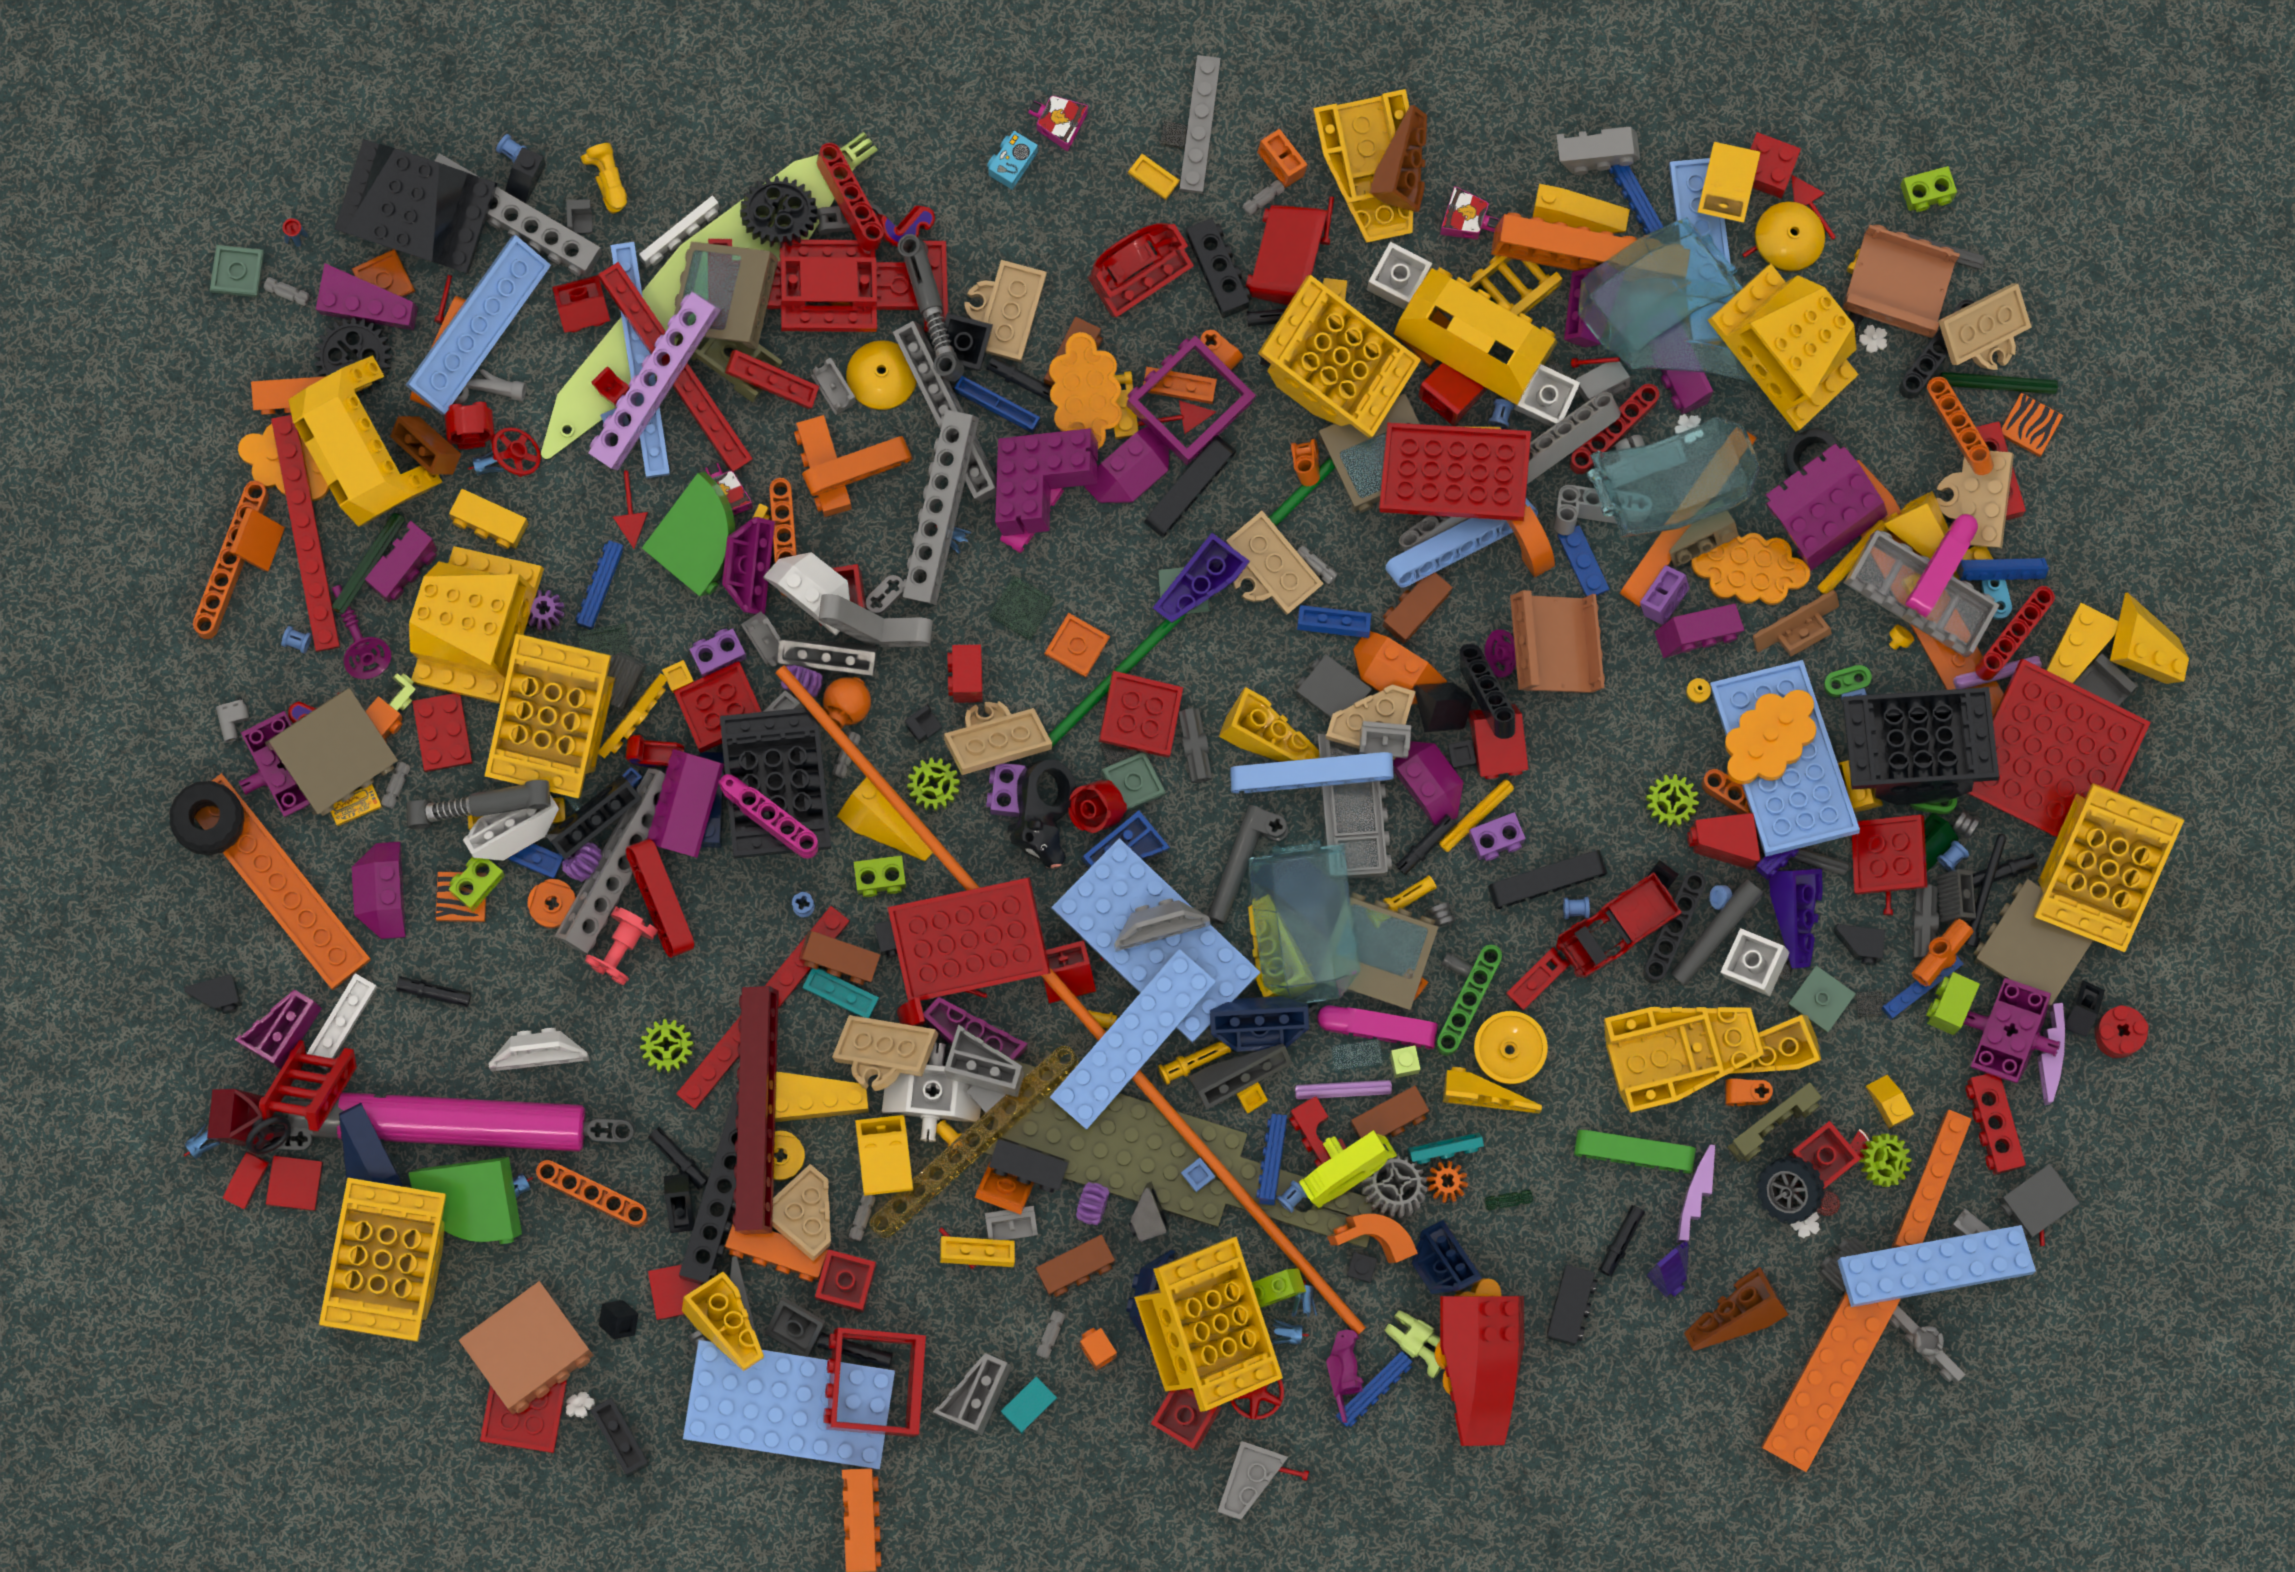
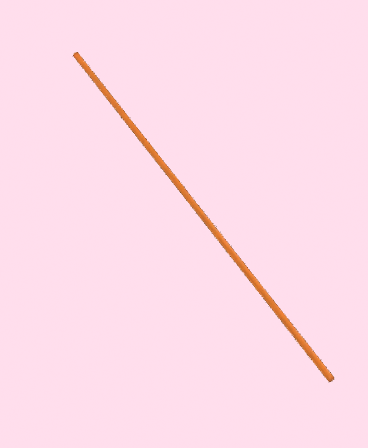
M785 665L776 671L777 676L964 889L980 888ZM1050 968V974L1041 975L1043 979L1099 1041L1106 1033L1104 1028ZM1139 1070L1132 1078L1136 1085L1293 1264L1299 1268L1300 1272L1351 1330L1359 1335L1366 1328Z

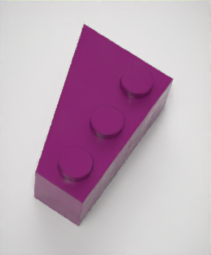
M1607 265L1572 272L1564 335L1565 341L1585 348L1601 345L1625 275L1624 272Z
M412 521L406 526L410 530L403 539L397 538L393 542L395 548L386 557L382 556L365 578L367 585L388 603L392 599L397 600L404 592L403 587L408 582H414L420 575L419 570L424 564H431L437 556V548L433 539Z
M1736 604L1673 617L1657 629L1655 635L1664 659L1697 648H1708L1721 641L1724 643L1733 642L1744 631V627Z
M294 989L271 1008V1012L260 1021L257 1020L253 1023V1027L234 1040L245 1049L281 1070L289 1057L290 1051L295 1048L299 1040L303 1039L322 1008L316 1002Z

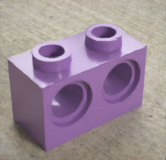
M1665 565L1640 601L1644 616L1664 625L1690 589L1686 575Z
M733 628L730 630L722 629L714 634L715 637L707 641L706 639H701L692 645L693 647L689 649L702 678L737 661L741 662L747 659ZM726 642H731L735 646L731 651L726 652L721 649L722 645ZM705 652L713 655L712 659L708 662L700 660V656Z
M1003 763L996 765L995 769L990 770L989 783L993 784V792L987 795L986 807H991V814L1019 817L1017 781L1025 768L1024 765ZM1010 773L1014 778L1010 783H1004L1000 780L1001 775ZM1000 797H1008L1011 803L1006 807L1000 806L997 803Z
M1515 812L1472 828L1468 833L1478 859L1485 858L1486 861L1499 857V852L1508 850V853L1519 850L1522 848L1521 844L1526 839ZM1510 829L1515 833V838L1511 840L1506 839L1502 832ZM1482 838H1489L1493 846L1484 848L1480 844V840Z

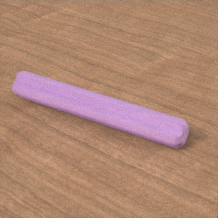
M2038 656L2025 658V660L2039 667L2042 666ZM2020 660L2006 663L1992 680H1982L1974 671L1956 676L1953 679V683L1956 689H1964L2011 677Z
M1390 1080L1296 1085L1295 1087L1296 1099H1312L1315 1096L1317 1098L1389 1095L1392 1093V1083Z

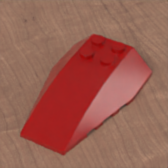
M1440 1296V1347L1442 1355L1446 1357V1376L1450 1377L1452 1386L1450 1395L1451 1400L1455 1401L1457 1412L1454 1415L1461 1446L1505 1445L1524 1350V1296Z

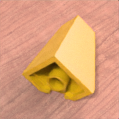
M1933 491L1910 501L1900 510V515L1895 512L1888 516L1884 523L1886 528L1922 556H1926L1929 559L1932 558L1949 530Z

